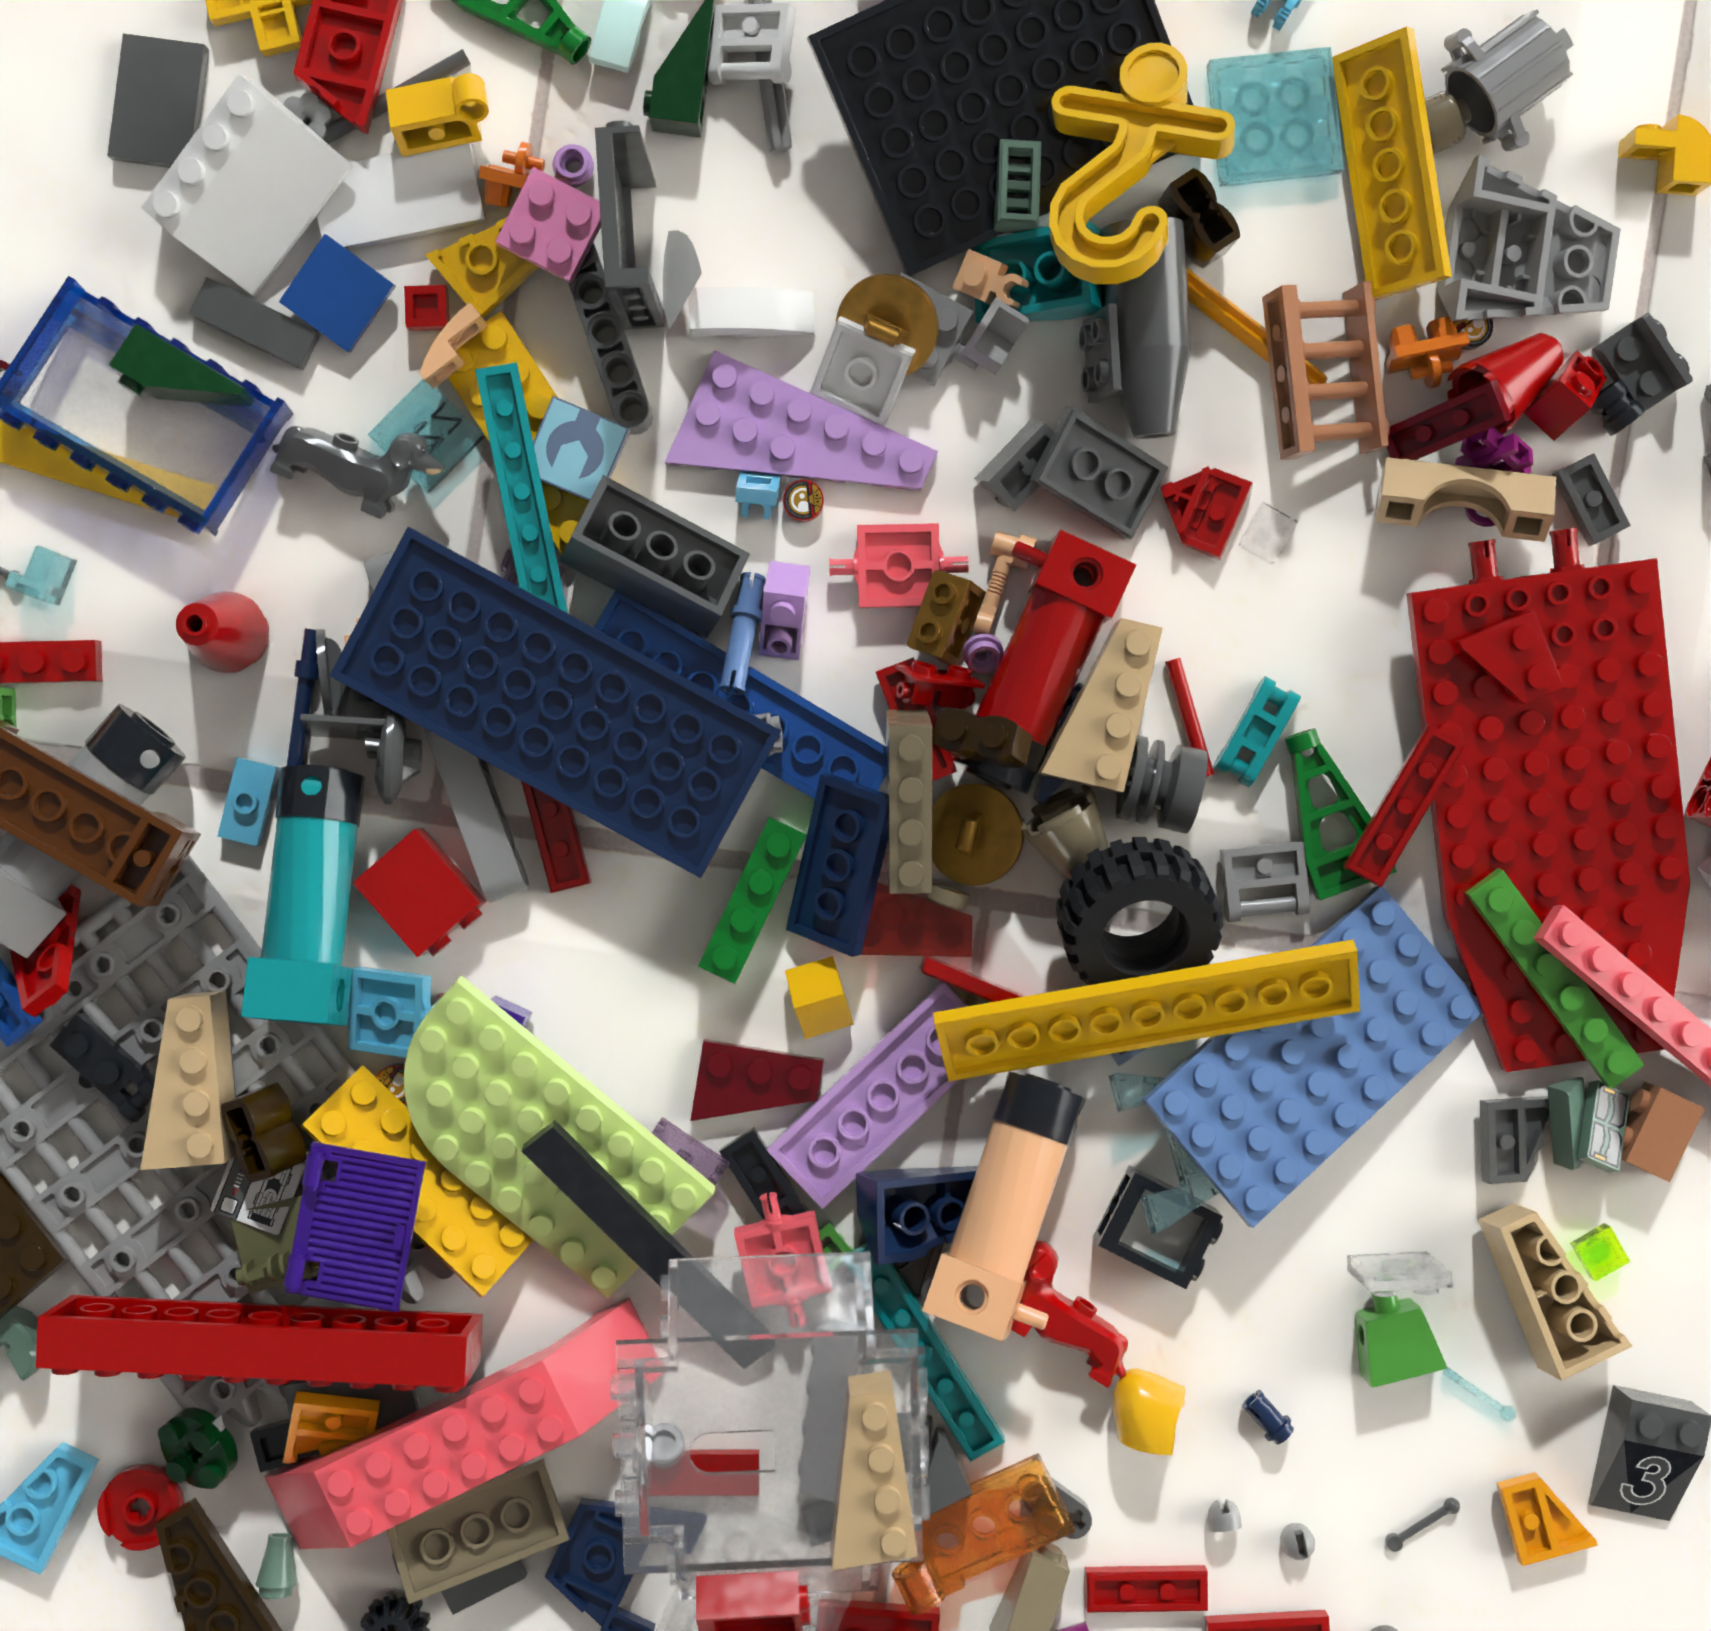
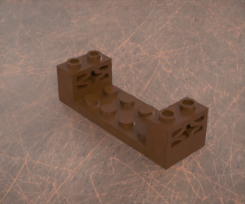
M0 719V828L136 906H159L201 833L166 813L147 810L16 735L19 729Z

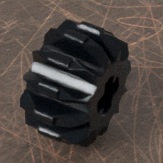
M390 1590L386 1592L383 1600L376 1598L371 1602L368 1607L369 1612L363 1615L360 1626L365 1629L363 1631H430L426 1626L429 1624L431 1617L430 1613L419 1612L423 1605L422 1599L409 1604L405 1592L397 1599L393 1591Z

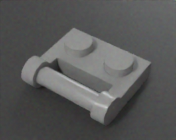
M1303 841L1220 850L1225 898L1224 912L1227 922L1241 921V917L1292 911L1296 915L1310 913V897ZM1292 884L1293 893L1289 896L1240 901L1239 889Z

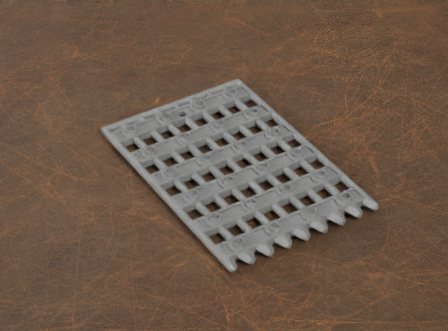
M189 855L180 869L185 878L166 892L159 906H147L133 916L128 909L133 903L116 895L78 924L74 948L82 943L88 952L72 963L69 986L72 981H78L82 986L80 995H73L68 988V992L56 1004L49 1006L39 1014L43 1022L21 1042L6 1047L0 1038V1073L17 1060L40 1090L24 1104H21L0 1077V1106L8 1115L0 1121V1173L71 1259L69 1260L70 1264L95 1296L118 1297L115 1292L131 1279H134L148 1298L171 1299L147 1268L165 1253L190 1284L188 1288L173 1298L174 1300L237 1302L247 1293L249 1294L246 1285L239 1286L236 1281V1270L242 1268L239 1252L212 1219L217 1213L210 1210L228 1162L224 1164L201 1165L205 1172L188 1185L185 1184L174 1168L152 1169L172 1194L170 1199L154 1210L130 1179L141 1168L150 1111L143 1115L138 1122L126 1119L119 1112L118 1107L74 1067H71L54 1080L31 1050L48 1036L54 1040L65 1028L64 1024L82 1011L151 1073L145 1064L159 1055L168 999L190 993L226 991L227 1002L229 1001L241 1016L248 957L261 958L262 949ZM211 912L235 941L233 945L217 957L193 927ZM114 918L120 927L101 941L95 932ZM178 937L182 939L202 965L200 970L185 981L182 980L161 952L162 949ZM146 961L170 991L152 1006L128 976ZM114 986L138 1016L120 1031L96 1001ZM242 1017L252 1030V1033L235 1046L231 1043L235 1098L244 1091L249 1093L264 1087L260 1079L279 1066L302 1096L300 1100L291 1106L292 1122L303 1135L306 1153L309 1154L311 1148L309 1144L314 1139L300 1126L356 1071L320 1024L269 1020L266 1022L265 1020ZM310 1041L335 1072L317 1087L292 1056ZM98 1100L122 1129L120 1134L105 1145L81 1115L82 1112ZM65 1125L69 1127L90 1155L74 1169L70 1168L48 1139ZM33 1150L36 1151L58 1180L41 1194L38 1193L16 1164ZM323 1163L321 1179L335 1181L336 1175L333 1176ZM115 1189L140 1220L124 1234L120 1233L98 1204ZM83 1214L108 1245L91 1259L88 1258L66 1229L69 1224ZM197 1229H199L222 1259L221 1263L205 1275L180 1244L181 1241ZM414 1234L412 1236L401 1297L403 1301L409 1304L417 1303L423 1296V1287L416 1267L421 1265L440 1279H448L454 1274ZM267 1289L249 1294L255 1303L278 1304ZM303 1295L301 1296L304 1301L299 1304L303 1306L375 1309ZM164 1374L162 1377H159L182 1409L199 1408L215 1416L216 1419L212 1424L220 1432L226 1428L222 1419V1415L225 1413L244 1426L254 1427L262 1418V1413L254 1393L257 1388L278 1402H286L282 1385H269L264 1382V1379L248 1378L247 1381L240 1383H227L222 1381V1377L206 1376V1378L199 1380L189 1388L183 1380L179 1379V1375Z

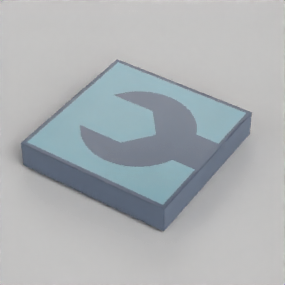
M552 396L533 442L541 482L589 502L602 476L604 475L611 479L631 431L630 428Z

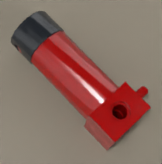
M1061 529L1051 540L1046 553L1021 541H1017L1012 549V556L1038 567V570L1028 590L1031 595L980 706L974 715L977 718L1002 716L1012 720L1031 734L1033 738L1027 764L1019 768H1004L993 764L987 759L981 761H964L956 757L952 759L954 762L966 767L965 771L1005 790L1011 791V789H1014L1024 794L1028 793L1035 773L1048 750L1046 747L1103 624L1113 618L1137 565ZM1078 570L1086 574L1089 582L1088 587L1080 586L1076 583L1073 576L1074 571Z

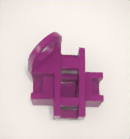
M1494 427L1463 440L1460 451L1464 455L1455 460V465L1528 474L1531 473V466L1534 465L1532 448L1516 434L1512 433L1504 437ZM1465 507L1466 516L1474 524L1482 527L1495 526L1490 518L1481 516L1474 509Z

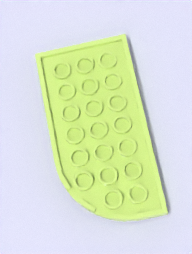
M462 975L433 1005L413 1035L405 1060L404 1094L412 1123L427 1149L449 1172L605 1298L608 1299L639 1266L522 1153L524 1143L552 1121L556 1120L671 1235L714 1194L715 1185Z

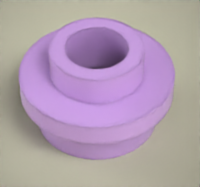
M569 144L556 152L552 167L558 180L571 187H578L587 183L592 177L594 162L587 149L580 145ZM572 161H577L581 164V168L575 173L567 171V166Z
M978 634L966 641L962 650L964 662L977 673H989L995 670L1004 653L1000 640L990 634ZM981 650H987L986 652H983V653H979V652H978V651H981Z

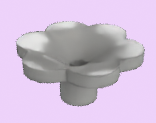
M307 92L300 98L291 96L284 101L283 105L319 137L325 138L327 135L326 125L331 120V112L327 106L320 104L319 98L315 94Z

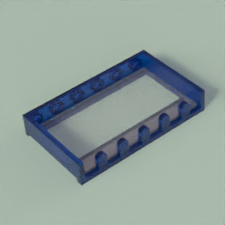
M70 276L67 277L0 379V420L18 431L21 430L23 425L36 432L32 437L34 440L56 452L59 446L72 453L68 458L70 461L92 473L95 467L107 473L108 475L104 480L117 489L128 493L133 488L144 495L140 501L155 511L164 514L166 509L171 510L180 516L177 520L180 525L197 535L202 530H205L216 537L219 532V526L286 421L289 422L294 414L284 400L279 397L275 401L270 399L250 381L244 379L241 382L229 375L214 360L210 358L207 361L201 359L176 338H172L170 341L158 334L145 320L136 317L134 320L122 313L107 298L101 296L98 299L86 292ZM138 324L243 386L254 401L250 407L162 400L156 399L144 391L139 397L117 383L120 376L109 366V363L134 325Z

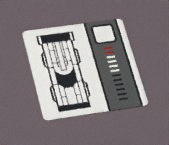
M236 1156L228 1162L210 1210L278 1235L289 1207L246 1209L294 1197L304 1172L305 1164L299 1163L271 1178L250 1183L242 1172Z

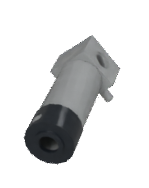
M118 704L87 738L85 745L68 764L141 806L184 761L186 755L176 745L175 741L155 723L139 712H134L130 708ZM8 832L0 839V943L21 956L28 958L67 914L58 898L80 873Z

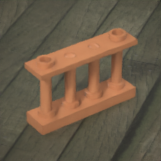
M1371 281L1362 282L1343 292V300L1301 302L1298 299L1297 285H1281L1262 297L1280 460L1296 459L1314 452V443L1322 441L1359 439L1360 454H1368L1389 446L1388 436L1390 427L1385 416L1374 317L1376 302L1372 296ZM1345 317L1348 341L1305 343L1302 339L1301 319ZM1350 358L1352 382L1310 384L1307 381L1305 360ZM1354 398L1356 423L1314 425L1312 423L1310 401Z

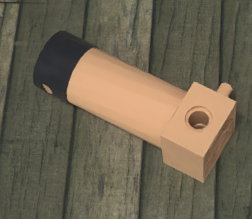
M1008 1072L1004 1089L992 1117L994 1121L949 1252L941 1254L922 1309L923 1312L1002 1342L1009 1336L1014 1320L1040 1330L1045 1329L1049 1318L1048 1314L1020 1304L1027 1283L1023 1279L1067 1148L1071 1146L1077 1128L1078 1117L1086 1101L1084 1097L1072 1093V1089L1032 1074L1025 1073V1075ZM971 1284L979 1286L984 1292L985 1299L981 1307L973 1306L967 1299V1289Z

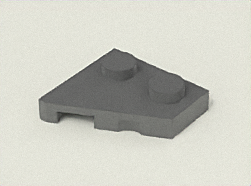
M1548 1096L1480 1100L1481 1176L1483 1182L1499 1184L1528 1181L1535 1165V1155L1542 1148L1547 1136L1542 1131L1549 1117Z

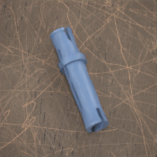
M751 572L741 573L736 605L732 606L730 611V618L733 622L722 679L719 684V690L728 695H731L733 680L734 696H742L746 691L745 685L756 625L761 623L762 618L760 604L766 583V578L758 573L754 574L752 588Z

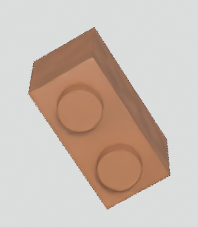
M1644 1081L1641 1088L1633 1093L1629 1102L1630 1111L1627 1116L1626 1129L1623 1136L1624 1143L1621 1160L1670 1182L1705 1108Z

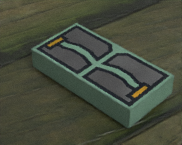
M1599 1080L1588 1082L1577 1154L1578 1160L1608 1173L1620 1171L1624 1143L1623 1136L1626 1129L1630 1094L1615 1087L1610 1089Z

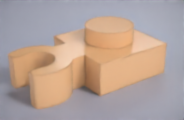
M968 249L952 288L989 305L997 296L999 300L1013 309H1019L1020 303L1010 298V290L1015 285L1028 288L1029 282L1017 274L1005 275L1008 269L1007 265Z

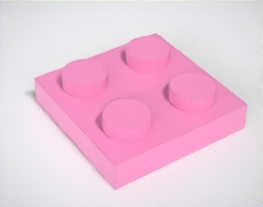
M533 167L495 242L499 247L572 284L601 228L600 203L593 197Z

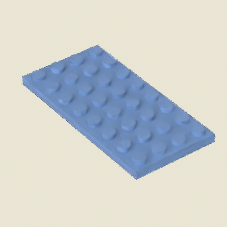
M1375 886L1310 946L1354 940L1358 954L1359 1012L1210 1037L1142 1099L1143 1103L1249 1227L1254 1228L1483 1013L1476 996L1383 886Z

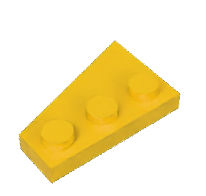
M507 218L496 222L495 226L475 235L471 233L458 239L459 242L442 250L436 249L425 254L466 304L470 302L483 319L539 268L496 244L495 241Z

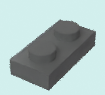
M1595 453L1552 474L1556 477V483L1588 546L1594 545L1631 526Z

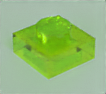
M1606 1223L1570 1242L1587 1275L1595 1282L1631 1262L1612 1227Z

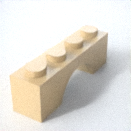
M1386 457L1379 485L1375 522L1417 527L1425 516L1437 509L1460 506L1474 509L1486 515L1497 526L1502 537L1545 542L1555 515L1556 477Z

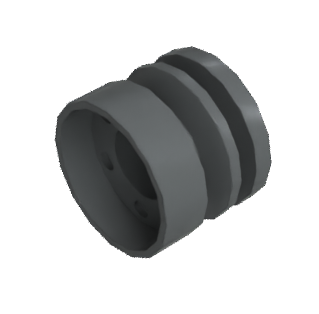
M1137 735L1124 792L1116 793V818L1129 821L1136 807V823L1145 824L1153 808H1157L1158 828L1187 834L1195 821L1203 795L1207 774V752L1197 748L1177 745L1169 761H1166L1164 741L1155 740L1148 754V737Z

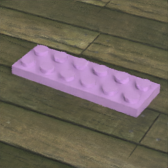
M941 982L767 1147L768 1153L822 1209L856 1178V1173L863 1172L959 1081L948 1082L934 1025L933 1012L967 1007V1005L946 983Z

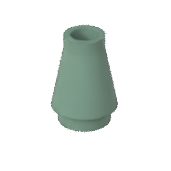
M272 1533L268 1535L266 1550L255 1584L259 1587V1597L281 1599L292 1596L293 1587L297 1585L292 1534Z

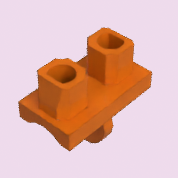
M521 142L517 153L508 150L503 151L502 162L515 165L514 170L493 164L488 166L480 165L478 178L485 179V203L500 207H510L512 188L522 189L529 176V171L533 167L544 171L545 160L532 157L533 147L531 143Z
M1449 316L1437 318L1428 323L1426 327L1428 339L1417 341L1413 325L1408 324L1393 328L1388 336L1390 354L1384 363L1387 374L1409 370L1411 380L1423 378L1428 388L1440 386L1442 374L1453 371L1452 361L1459 360L1462 347L1468 346L1470 343L1467 331L1457 333V329Z

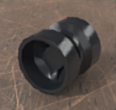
M1621 378L1601 390L1590 409L1593 414L1602 415L1601 418L1604 420L1603 427L1610 436L1627 427L1646 411L1638 400H1632L1626 396L1628 387Z

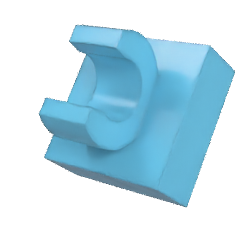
M740 471L736 486L735 502L742 503L741 514L743 517H748L751 504H760L764 508V519L769 520L773 506H777L781 475Z

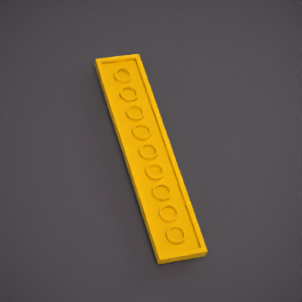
M1353 939L933 1012L934 1025L948 1082L1359 1012L1358 954Z

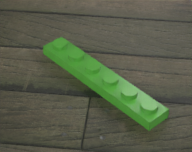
M1497 868L1465 892V895L1606 1087L1613 1089L1645 1065L1586 983L1533 939L1542 923L1504 870Z

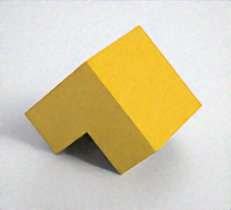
M834 956L785 970L793 1007L805 1039L854 1025Z

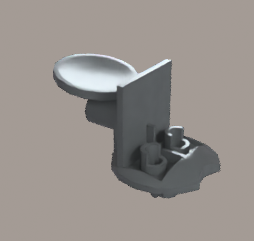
M316 629L317 662L324 714H300V721L306 736L365 740L368 758L376 759L375 785L378 794L385 804H392L403 784L421 772L422 741L406 738L407 727L402 715L378 702H374L369 697L329 676L341 654V649L336 641L327 638L325 629Z

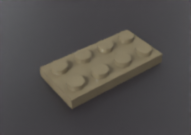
M544 1458L501 1474L386 1530L409 1604L570 1540Z

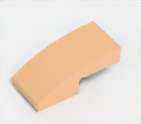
M470 302L438 334L423 361L419 374L433 389L466 364L456 350L488 326Z

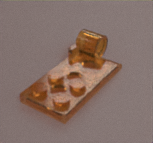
M1039 1453L970 1483L971 1495L921 1520L913 1518L918 1557L904 1560L892 1572V1577L911 1614H922L933 1609L944 1600L945 1596L965 1587V1580L1075 1532V1524ZM1016 1500H1023L1031 1506L1032 1511L1027 1516L1018 1517L1011 1513L1009 1505ZM980 1516H985L994 1522L995 1528L988 1533H982L974 1528L972 1522ZM941 1533H952L957 1537L959 1544L952 1549H946L938 1544L936 1538Z

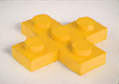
M205 0L209 19L215 27L252 18L259 49L264 57L300 49L302 35L295 8L312 4V0Z

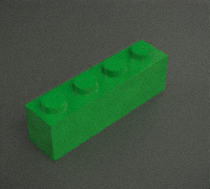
M773 817L768 818L698 967L736 984L807 836L806 833Z

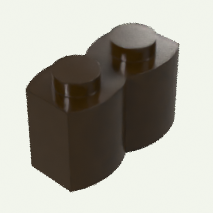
M1192 168L1171 182L1158 200V207L1166 212L1167 217L1178 218L1184 222L1185 252L1196 265L1203 269L1225 255L1240 238V230L1235 218L1228 209L1217 203L1216 193L1211 182L1202 172L1195 168Z
M947 709L938 712L932 742L952 756L964 761L987 759L1000 767L1019 768L1027 764L1033 736L1012 720L1002 716L977 718L964 710Z
M278 1082L255 1089L221 1104L224 1125L228 1134L236 1143L239 1165L250 1183L271 1178L306 1160L307 1153L304 1137L292 1122L289 1097Z

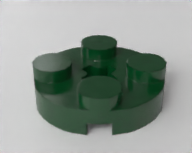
M186 1408L159 1428L158 1438L163 1456L167 1462L165 1470L169 1478L174 1482L183 1483L186 1481L188 1484L198 1488L214 1489L235 1468L238 1462V1452L234 1438L227 1428L220 1432L212 1424L216 1417L211 1413L199 1408Z

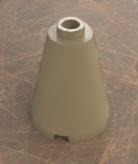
M1081 785L1083 789L1081 793L1074 794L1072 788H1068L1050 796L1043 804H1037L1031 809L1034 817L1027 823L1022 817L1023 826L1020 829L1023 832V836L1064 880L1066 878L1072 880L1070 870L1079 861L1082 863L1088 861L1087 854L1098 847L1100 851L1109 848L1095 794L1091 787Z

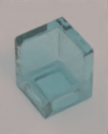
M38 545L33 551L25 574L10 571L5 587L40 601L60 606L77 560Z

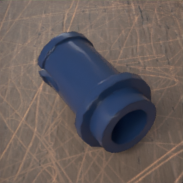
M1257 1390L1255 1394L1252 1393L1242 1404V1409L1266 1432L1264 1437L1267 1441H1274L1276 1445H1279L1286 1441L1293 1433L1294 1427L1291 1425V1418L1288 1415L1283 1416L1264 1396L1261 1390Z

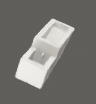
M714 286L694 287L688 297L689 328L692 337L733 335L734 339L815 335L813 292L763 287Z

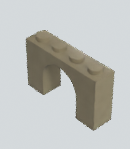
M927 709L886 710V753L889 783V833L886 846V871L889 893H932V723Z

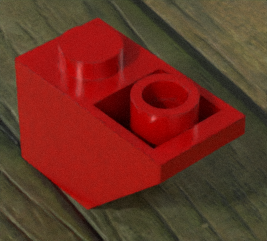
M1577 350L1553 375L1524 414L1555 441L1591 409L1607 379L1603 374L1604 371L1601 365L1592 357H1584Z

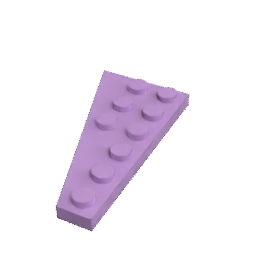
M714 350L667 455L665 464L672 466H695L711 470L724 469L773 474L800 479H822L838 483L871 484L877 487L921 491L938 451Z

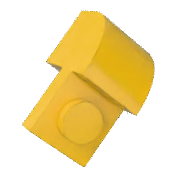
M1677 114L1662 127L1658 124L1639 125L1619 141L1618 158L1658 161L1656 193L1696 196L1711 186V135L1700 122L1689 116Z

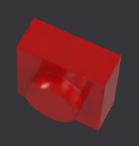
M404 286L406 328L409 331L442 330L450 321L449 289L447 286Z

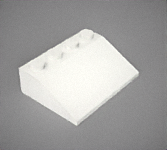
M239 73L141 206V209L173 237L251 295L256 296L353 166L263 86Z

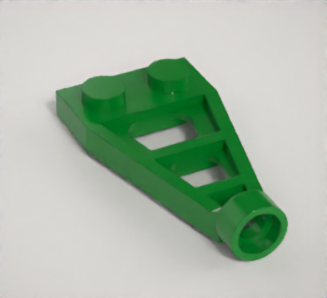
M451 0L463 11L560 55L572 65L577 64L590 48L591 37L572 22L557 0H539L550 12V16L540 28H533L516 16L529 0H509L507 4H499L492 0Z
M1316 728L1308 729L1285 738L1284 740L1292 760L1300 841L1304 842L1307 876L1316 900L1321 901L1369 883L1370 881L1349 871L1343 865L1372 817L1321 744ZM1312 748V755L1308 757L1302 756V751ZM1324 774L1329 778L1337 793V801L1316 809L1312 805L1308 783L1311 778ZM1336 812L1342 813L1356 830V839L1351 844L1327 851L1321 845L1320 823L1325 816ZM1395 866L1393 867L1390 874L1396 873Z

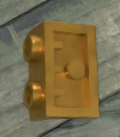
M939 570L933 571L909 635L907 646L913 650L931 655L944 664L959 666L963 655V646L970 637L986 592L971 580Z

